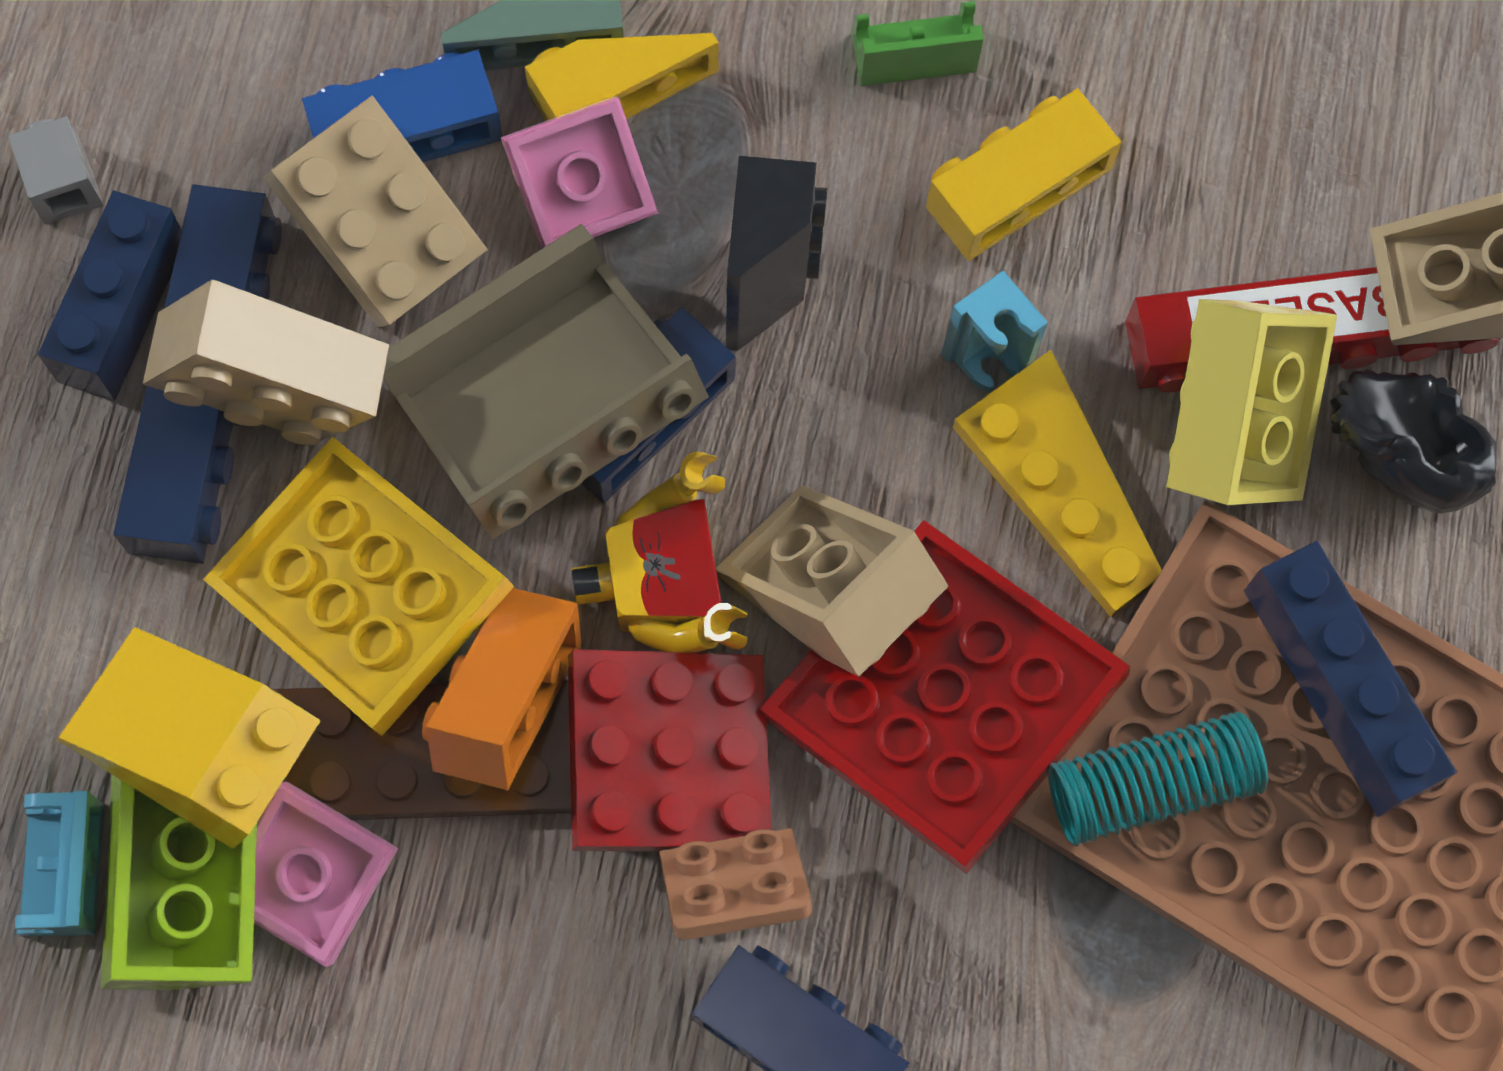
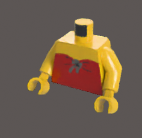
M699 451L688 454L681 463L679 473H676L646 493L617 517L615 526L605 530L609 562L571 568L575 598L578 605L615 600L619 630L631 633L637 642L661 652L696 653L712 649L718 643L731 649L739 650L745 647L747 643L746 636L737 632H728L731 622L737 618H746L748 614L729 603H721L705 499L695 500L697 498V491L716 494L724 489L726 484L724 477L711 475L704 480L702 477L705 467L715 462L717 456Z

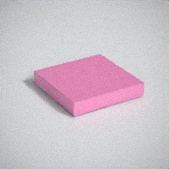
M611 97L500 137L540 249H543L581 223L592 237H596L658 214L619 97Z
M287 781L282 782L257 821L254 924L325 967L333 965L398 848Z

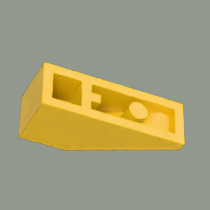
M713 33L576 40L563 48L553 47L543 51L531 64L525 66L529 97L544 121L614 96L619 97L625 118L628 119L717 73L719 42Z

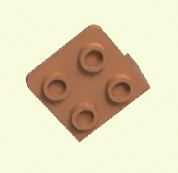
M792 828L776 831L767 829L757 830L746 836L713 842L693 841L679 848L660 851L672 931L679 939L689 940L805 919L812 914L811 896Z

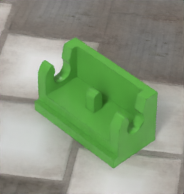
M975 1L962 2L958 15L870 26L869 14L855 15L854 28H852L851 35L860 86L977 72L984 38L981 25L974 26Z

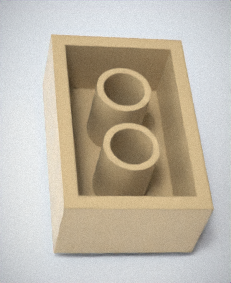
M373 95L263 176L269 187L377 327L392 324L488 250Z
M212 279L158 312L143 384L164 391V397L173 403L184 406H201L204 404L224 411V418L230 422L244 426H259L263 424L281 430L282 437L290 442L301 445H317L328 437L340 432H346L349 428L376 416L389 344Z

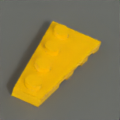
M1051 349L955 418L952 427L1111 618L1152 587L1162 569Z

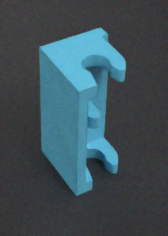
M1002 271L953 306L941 355L948 363L954 360L975 386L990 392L994 388V382L991 376L982 370V361L987 358H996L1002 362L1004 370L1015 376L1035 361L1048 322L1009 276Z
M89 791L26 794L24 809H26L28 822L21 915H16L15 930L22 937L96 935L104 803Z

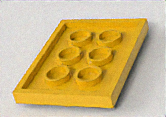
M333 436L203 578L216 592L381 736L386 733L514 587L503 574Z

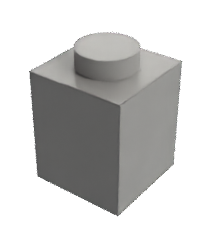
M68 116L56 120H39L30 124L23 131L8 135L28 199L45 225L103 206L83 143Z

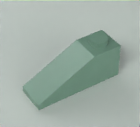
M500 0L442 32L441 37L444 54L451 52L464 54L478 50L484 69L492 70L527 66L543 51L553 47L563 48L576 40L622 38L624 34L620 0Z

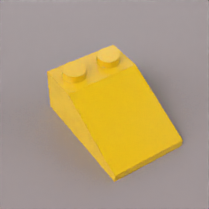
M134 627L57 741L234 849L251 833L321 720L256 680Z

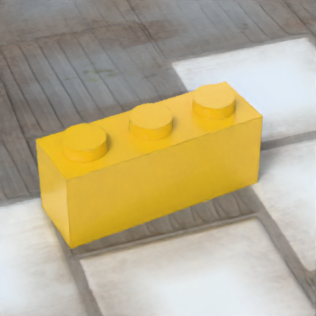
M1078 88L1061 99L1051 96L1039 103L1030 112L1028 119L1010 130L1009 127L1004 126L990 134L974 154L964 160L955 157L941 165L931 177L926 209L969 262L1112 170L1122 141Z

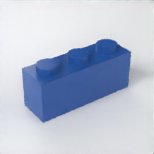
M478 50L464 54L460 52L446 53L431 63L409 69H388L379 73L373 79L347 86L343 84L330 85L322 88L314 95L302 98L312 136L315 138L373 95L422 162L501 141L500 137H503L497 106Z

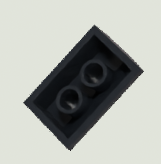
M739 156L727 270L726 347L731 351H739L804 300L806 278L818 279L827 188L815 187L817 162Z

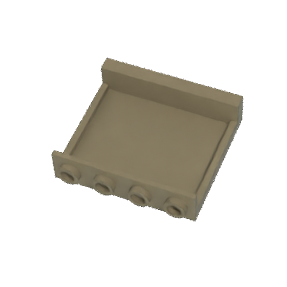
M582 223L389 347L383 380L491 540L508 529L520 525L531 514L563 493L576 488L584 479L619 456L631 452L640 442L672 421L684 417L695 406L709 398L692 359L688 354L681 357L605 263L593 237Z

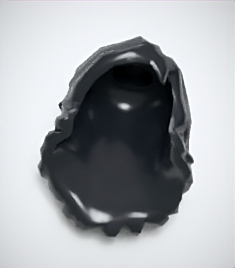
M1366 369L1363 372H1352L1349 375L1348 381H1341L1339 383V395L1330 400L1334 411L1331 414L1332 432L1340 434L1339 442L1347 443L1359 452L1357 460L1360 465L1390 493L1405 503L1430 512L1442 514L1460 510L1491 492L1492 486L1496 484V441L1483 425L1463 414L1462 400L1457 394V390L1448 387V381L1444 377L1435 378L1431 374L1418 375L1415 372L1406 373L1405 375L1387 372L1377 374Z

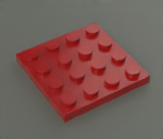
M923 520L914 532L948 584V587L930 604L925 614L915 620L885 650L883 656L877 662L870 665L860 676L821 658L814 651L810 650L763 704L760 712L766 716V721L967 874L1047 777L1048 769L1052 762L1057 764L1129 677L1130 665Z

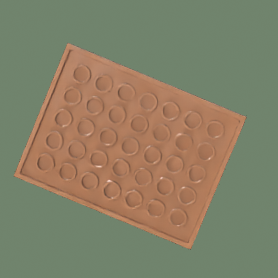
M1205 499L1112 651L1115 656L1130 665L1129 677L1060 761L1063 762L1066 758L1072 762L1076 755L1081 758L1087 752L1095 755L1098 749L1106 752L1110 746L1117 749L1121 743L1129 745L1132 740L1140 742L1144 736L1151 739L1155 733L1162 736L1166 730L1174 732L1177 727L1185 729L1189 724L1196 726L1200 721L1207 723L1211 718L1218 720L1223 714H1234L1238 711L1246 715L1251 721L1261 742L1268 771V783L1265 792L1262 795L1258 793L1250 798L1245 797L1243 800L1235 797L1232 803L1224 799L1221 806L1213 803L1209 810L1201 806L1197 813L1190 809L1186 816L1179 812L1175 819L1168 815L1164 822L1156 818L1152 826L1144 822L1141 829L1133 824L1129 832L1122 828L1118 835L1110 830L1107 838L1099 834L1095 842L1093 840L1090 843L1086 841L1084 845L1080 843L1078 846H1075L1068 841L1059 823L1047 775L1010 822L1411 1071H1503V674L1342 580L1457 770L1456 774L1434 789L1377 818L1244 593V589L1261 568L1294 551ZM1215 724L1212 725V728L1214 730H1216ZM1202 727L1200 730L1205 733V728ZM1191 730L1189 734L1192 737L1194 735V731ZM1179 734L1178 737L1182 741L1183 735ZM1211 736V747L1219 763L1224 789L1228 796H1230V788L1222 772L1216 743ZM1168 737L1167 741L1171 744L1172 738ZM1157 740L1156 744L1160 748V741ZM1200 740V751L1208 768L1213 793L1218 799V790L1210 772L1205 747ZM1188 742L1189 755L1197 773L1201 794L1207 803V793L1200 779L1195 754ZM1145 743L1144 747H1145V748L1147 749V751H1148V750H1149V744H1148V743ZM1239 743L1240 752H1241V755H1242L1244 764H1245V766H1246L1245 757H1244V754H1243L1241 745H1240V743ZM1134 746V747H1133V751H1134L1136 754H1137L1138 748H1137L1136 746ZM1177 746L1178 759L1186 778L1190 798L1195 805L1196 799L1188 779L1184 758ZM1123 749L1122 754L1126 758L1127 752ZM1166 750L1167 762L1176 786L1178 799L1184 808V799L1178 786L1173 762ZM1112 752L1110 757L1115 762V754ZM1155 754L1156 766L1165 791L1166 800L1173 812L1172 799L1166 786L1162 766ZM1100 756L1099 761L1104 766V758ZM1144 758L1146 775L1156 807L1161 814L1160 800L1156 793L1150 768ZM1089 759L1088 764L1093 771V762ZM1077 762V768H1078V770L1080 771V773H1081V775H1082V772H1081V766H1082V765H1081L1079 762ZM1133 762L1135 779L1142 802L1150 817L1148 801L1143 790L1141 778ZM1122 767L1125 787L1134 814L1138 819L1136 802L1128 777ZM1111 771L1113 787L1118 801V805L1127 823L1126 812L1122 801L1121 793L1117 785L1116 779ZM1100 775V781L1105 802L1111 819L1115 825V818L1111 801L1105 784L1103 782V779ZM1089 779V785L1094 806L1099 817L1100 823L1104 828L1099 803L1093 786L1091 784V781Z

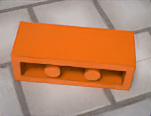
M513 588L476 629L475 640L466 655H459L453 664L449 686L439 703L433 702L429 706L424 717L422 737L424 741L428 742L432 770L434 772L504 790L509 789L568 675V655L573 649L582 648L578 603Z

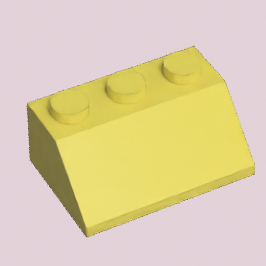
M1199 299L1197 314L1191 327L1192 342L1186 377L1180 390L1181 405L1175 440L1169 453L1170 468L1167 488L1225 505L1303 500L1337 315L1238 300Z

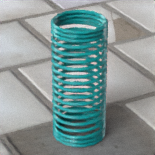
M1236 711L1234 714H1223L1218 720L1211 718L1207 723L1200 721L1196 726L1189 724L1185 729L1177 727L1174 732L1166 730L1162 736L1155 733L1151 739L1144 736L1140 742L1132 740L1129 745L1121 743L1117 749L1110 746L1106 752L1098 749L1095 755L1089 752L1083 758L1076 755L1072 762L1066 758L1063 762L1059 760L1057 764L1052 762L1048 769V780L1053 805L1062 830L1068 841L1078 846L1080 843L1084 845L1086 841L1090 843L1093 840L1095 842L1099 834L1107 838L1110 830L1118 835L1122 828L1129 832L1133 824L1141 829L1144 822L1152 826L1156 818L1164 822L1168 815L1175 819L1179 812L1186 816L1190 809L1197 813L1201 806L1208 810L1213 803L1221 806L1224 799L1232 803L1235 797L1243 800L1245 797L1250 798L1258 793L1262 795L1267 788L1268 771L1264 751L1255 728L1246 715ZM1213 724L1216 725V730L1212 728ZM1202 727L1205 728V733L1200 730ZM1191 730L1194 731L1193 737L1189 734ZM1179 734L1183 735L1182 741L1178 737ZM1211 736L1216 743L1222 772L1230 788V796H1228L1224 789L1219 763L1211 747ZM1168 737L1172 738L1171 744L1167 741ZM1157 740L1160 741V748L1156 744ZM1200 740L1205 747L1210 772L1218 790V799L1213 793L1208 768L1200 751ZM1188 742L1195 754L1200 779L1207 793V803L1201 794L1197 773L1189 755ZM1145 743H1148V744H1149V750H1148V751H1147V749L1144 747ZM1239 743H1240V745H1241V748H1242V751H1243V754H1244V757H1245L1246 766H1245V764H1244V761H1243V758H1242V755H1241V752H1240ZM1134 746L1138 748L1137 754L1133 751ZM1177 746L1184 758L1188 779L1196 799L1195 805L1190 798L1186 778L1178 759ZM1123 749L1127 752L1126 758L1122 754ZM1166 750L1173 762L1178 786L1184 799V808L1178 799L1176 786L1167 762ZM1112 752L1115 754V762L1110 757ZM1155 754L1162 766L1166 786L1172 799L1173 812L1166 800L1165 791L1156 766ZM1100 756L1104 758V766L1099 761ZM1144 758L1150 768L1156 793L1160 800L1161 814L1156 807L1146 775ZM1089 759L1093 762V771L1088 764ZM1077 762H1079V763L1082 765V766H1081L1082 775H1081L1080 771H1079L1078 768H1077ZM1133 762L1141 778L1143 790L1148 801L1150 817L1142 802L1135 779ZM1122 767L1126 772L1136 802L1138 819L1129 800ZM1111 771L1116 779L1117 785L1121 793L1122 801L1125 807L1127 823L1118 805V801L1113 787ZM1100 775L1103 779V782L1105 784L1111 801L1115 818V825L1111 819L1105 802L1100 781ZM1089 779L1091 781V784L1093 786L1099 803L1104 828L1100 823L1099 817L1094 806L1089 785Z

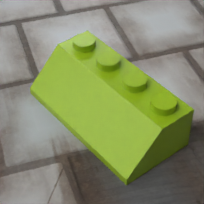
M111 774L100 990H179L252 982L257 823L251 833L232 849Z

